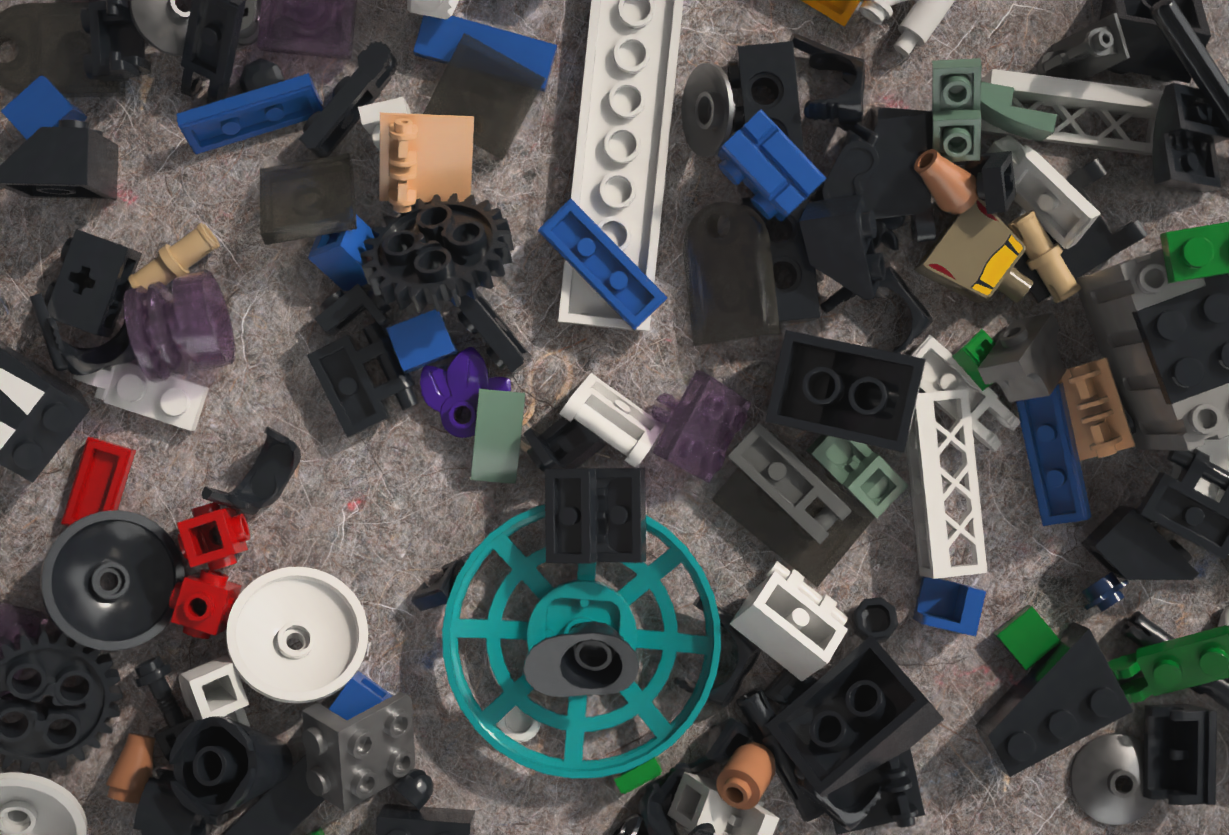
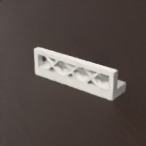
M992 69L981 80V82L1014 87L1011 106L1024 108L1021 103L1033 104L1028 108L1031 110H1035L1040 105L1052 106L1063 122L1043 142L1152 156L1155 120L1163 91ZM1066 108L1075 109L1078 111L1075 112L1073 115H1070ZM1085 111L1097 112L1108 128L1097 136L1086 135L1075 119ZM1111 114L1122 115V117L1115 121ZM1130 117L1149 119L1146 143L1131 141L1119 125ZM981 119V134L1004 137L1010 135L1013 138L1027 139L1008 133ZM1067 126L1072 133L1059 131ZM1112 132L1117 139L1106 138L1105 136Z
M966 388L918 393L906 448L920 576L938 579L988 573L969 390ZM956 399L958 419L947 431L935 420L934 401ZM958 431L960 434V441L956 437H954ZM937 433H939L943 437L939 443L937 439ZM949 443L962 453L963 464L953 477L940 467L939 455ZM963 477L965 487L959 483ZM942 479L947 482L944 488L942 487ZM954 489L962 494L967 501V511L957 523L945 513L944 501ZM968 523L970 533L964 529ZM947 525H949V526L952 528V530L950 531V533H949L948 535H947ZM959 535L971 544L973 564L951 566L949 547Z

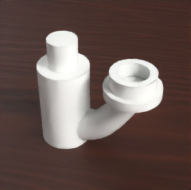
M861 0L862 4L859 7V11L871 22L882 24L884 19H889L893 14L890 6L909 0ZM912 0L915 2L898 26L901 35L893 45L894 49L904 56H909L916 44L920 46L925 45L955 0Z

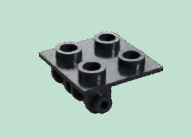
M911 748L827 795L829 801L836 808H845L860 801L867 791L876 784H879L884 789V793L880 795V800L875 802V806L870 807L871 810L869 812H865L867 816L851 831L841 827L833 820L836 835L897 822V826L900 828L910 827L916 824L915 817L925 815Z

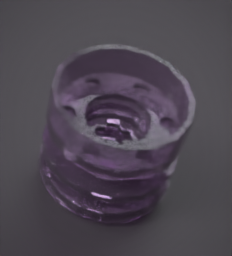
M205 269L177 276L173 280L172 295L160 281L152 282L148 286V290L140 285L125 291L123 302L124 316L129 340L139 366L149 381L153 383L166 381L170 377V373L177 378L185 376L188 372L189 357L196 368L202 372L231 365L235 361L236 348L230 315L219 284L209 270Z

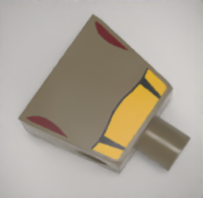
M979 197L970 209L952 217L914 269L920 275L977 303L989 300L996 290L1013 302L1018 303L1033 285L1031 279L1014 267L1026 250L1024 243L995 213L987 214L986 204Z

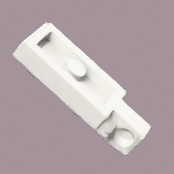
M1006 135V137L993 142L986 153L1012 151L1016 188L1014 200L1026 212L1034 210L1043 228L1064 249H1069L1076 245L1101 213L1029 146L1021 145L1010 135Z
M132 362L106 367L92 374L73 376L75 380L97 386L94 397L104 400V403L190 431L196 430L209 390L208 387Z

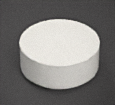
M515 706L496 723V726L505 735L521 743L532 739L539 731L541 723Z

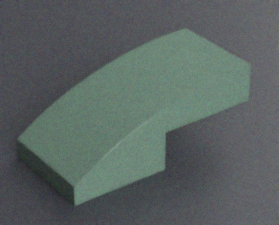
M981 82V119L1008 133L1040 142L1054 133L1057 114L1011 106L1014 87Z
M479 389L470 480L516 484L525 393Z
M821 434L806 450L846 491L876 518L909 487L880 455L874 453L864 443Z

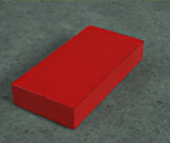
M95 437L87 438L61 525L69 526L90 514L118 510L136 453L135 449Z

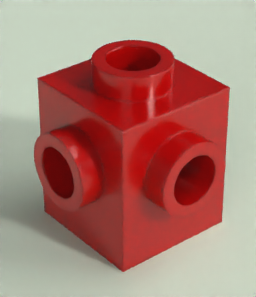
M213 502L191 509L193 518L177 522L180 532L178 533L179 547L185 559H188L190 568L207 563L210 571L236 564L235 554L248 550L246 541L250 540L249 527L244 515H237L235 509H221L219 504ZM216 527H218L222 543L216 542L213 538V531Z
M201 569L200 573L197 572L184 577L183 582L178 581L170 597L169 607L174 609L171 622L184 626L182 632L192 637L210 639L211 634L218 635L227 628L230 611L239 596L242 585L229 582L228 575L214 570L210 571L209 569ZM200 598L206 602V612L196 610Z

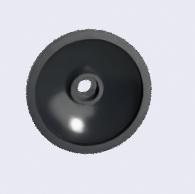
M102 511L75 521L65 528L53 541L42 564L40 591L48 616L65 636L91 649L104 651L125 650L148 642L168 626L174 609L169 607L170 597L178 581L183 582L185 570L181 554L175 542L154 521L128 511ZM104 573L111 574L115 580L113 588L109 591L104 590L100 585V578Z

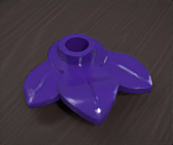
M468 347L453 359L447 372L434 366L425 365L420 375V387L425 403L440 412L441 422L445 430L455 437L469 438L475 435L479 389L511 392V380L505 377L489 378L487 366L480 353L474 347ZM462 406L468 407L472 414L470 421L466 424H460L455 419L456 410Z

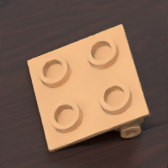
M380 112L379 201H389V203L393 204L395 212L407 213L411 211V205L415 204L416 199L419 198L424 203H431L434 195L437 194L440 196L441 202L448 201L453 193H457L459 202H463L471 195L474 116Z
M1107 357L1066 369L1058 383H1063L1079 460L1082 461L1097 456L1102 458L1116 454L1117 451L1135 447Z

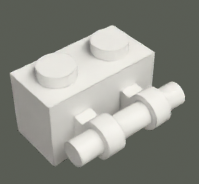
M776 560L766 572L768 577L750 592L730 625L800 681H803L828 664L848 630L844 627L848 617L835 607L837 602L827 594L821 596L803 582L805 577L793 568L789 571Z

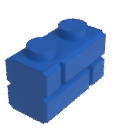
M762 109L727 140L717 154L722 160L718 165L722 173L736 186L743 182L755 194L750 200L755 208L768 220L775 216L780 222L784 221L827 179Z

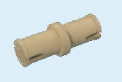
M1034 210L1021 215L1007 225L1024 243L1026 247L1025 253L1029 258L1026 264L1030 270L1036 269L1053 297L1054 303L1066 300L1082 288L1076 282L1060 255L1063 252L1059 243L1053 244Z
M200 223L174 245L166 244L158 251L159 256L135 274H131L128 280L138 295L143 299L149 300L152 295L176 277L180 279L186 277L190 273L189 268L211 251L219 248L220 243L212 231L205 224Z

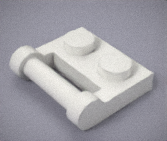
M592 373L574 392L559 413L570 422L575 419L627 456L624 461L634 468L639 466L665 426Z

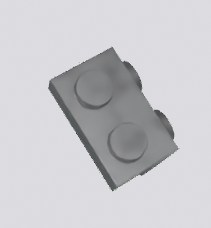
M399 692L349 720H345L319 703H315L302 710L304 727L302 741L306 749L307 784L315 795L323 797L345 812L395 783L399 778L404 777L410 770L414 769L416 762L412 699L407 694Z

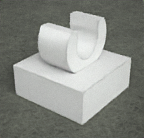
M404 97L358 107L362 126L369 134L372 133L373 143L379 151L380 112L411 114L409 105Z

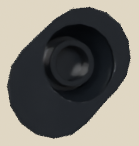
M591 621L574 627L568 634L548 637L534 645L525 657L523 671L527 682L536 691L548 696L570 697L616 694L625 690L637 678L640 665L637 653L613 627L606 623Z

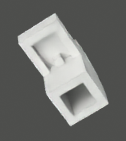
M223 655L179 674L181 692L186 707L191 711L194 721L213 716H222L250 727L243 708L249 705L239 674L229 657Z
M684 772L667 814L689 831H692L700 824L710 823L714 826V835H773L779 820L777 816L763 808L764 802L761 800L755 807L747 810L737 809L728 805L717 791L716 780Z

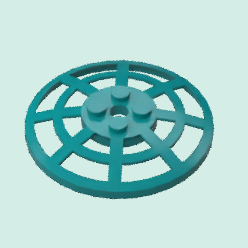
M545 504L538 505L512 517L492 531L470 554L455 579L447 600L442 627L443 659L450 687L460 709L474 729L497 751L522 766L543 774L571 779L601 778L629 771L671 747L693 724L707 702L717 675L721 652L720 618L714 593L702 567L687 546L667 527L646 515V531L660 539L669 549L650 565L644 562L622 563L632 569L637 575L619 591L616 592L609 586L595 581L596 562L592 564H578L577 580L568 581L553 587L536 568L546 562V547L526 557L509 539V536L520 528L545 518ZM495 550L512 568V571L505 577L497 590L489 609L488 619H460L462 603L472 578L485 558ZM680 563L683 564L690 574L701 598L706 636L678 633L674 606L661 579ZM522 580L539 598V602L536 604L529 621L502 620L507 601L517 584ZM649 589L654 594L659 605L664 631L636 628V622L629 606ZM597 621L613 627L624 637V641L628 642L634 651L636 648L662 650V656L656 672L643 690L634 681L629 688L620 691L621 695L627 700V704L609 713L586 717L587 695L570 696L568 698L567 715L548 710L531 700L527 695L534 688L527 682L524 673L516 681L511 677L504 662L500 639L527 640L528 650L530 651L534 645L545 638L568 634L571 627L577 623ZM458 638H486L490 666L503 692L484 710L481 709L474 699L464 677L459 656ZM676 652L704 655L702 670L694 691L681 712L669 723L652 701L658 696L670 676ZM517 706L522 712L542 724L555 729L566 730L564 759L549 757L524 747L505 735L495 724ZM638 714L655 735L645 744L621 755L599 760H582L584 732L612 728Z

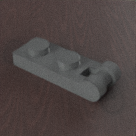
M760 422L726 455L820 545L830 535L827 530L838 519L843 521L852 512L836 494ZM818 498L825 507L813 518L805 509Z

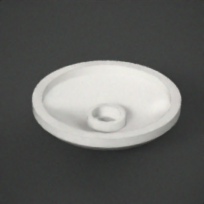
M307 567L277 569L260 576L250 583L233 604L226 628L227 651L239 676L258 693L285 703L314 702L339 691L358 671L368 644L366 615L355 594L334 576ZM296 638L301 641L303 647L299 650H292L287 646L286 641Z
M0 773V835H87L88 826L85 812L78 800L64 787L49 779L32 774Z

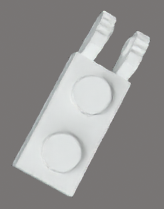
M931 335L926 336L909 355L926 359L919 388L922 393L968 388L973 436L990 450L995 452L1002 443L996 434L978 421L986 410L1001 425L1013 431L1021 423L997 399L998 395L991 388L988 387L982 391L952 357L953 355ZM956 399L934 401V404L954 422L958 419Z

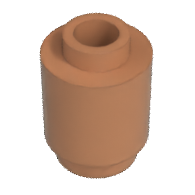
M756 742L738 747L717 777L716 788L720 797L728 805L737 809L747 810L755 807L775 776L774 755L766 746Z

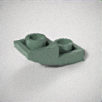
M981 58L932 61V149H935L941 156L951 162L980 161Z

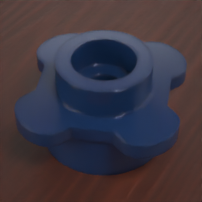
M1110 572L1081 591L1089 602L1084 606L1086 611L1097 605L1100 611L1103 612L1122 600L1125 596L1120 589L1129 584L1128 580L1120 583L1115 574Z

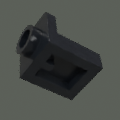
M1012 151L980 154V161H966L964 165L965 170L976 177L977 194L979 199L986 202L987 214L1006 213L1016 197Z

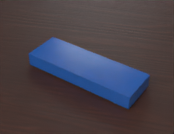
M423 15L413 53L421 58L546 92L558 48L557 45L455 16L441 19Z
M307 73L177 113L176 117L178 127L196 155L306 121L315 112H322L324 106L310 74Z
M571 198L538 229V233L634 331L667 300L668 297Z
M1058 383L1050 396L1016 401L1043 526L1083 521L1092 517L1063 383Z

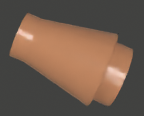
M935 149L925 151L916 160L914 165L915 171L921 176L942 211L958 215L964 213L975 204L978 194L976 177L944 158Z
M128 733L126 743L105 784L110 786L108 798L139 804L147 781L150 777H153L155 737Z

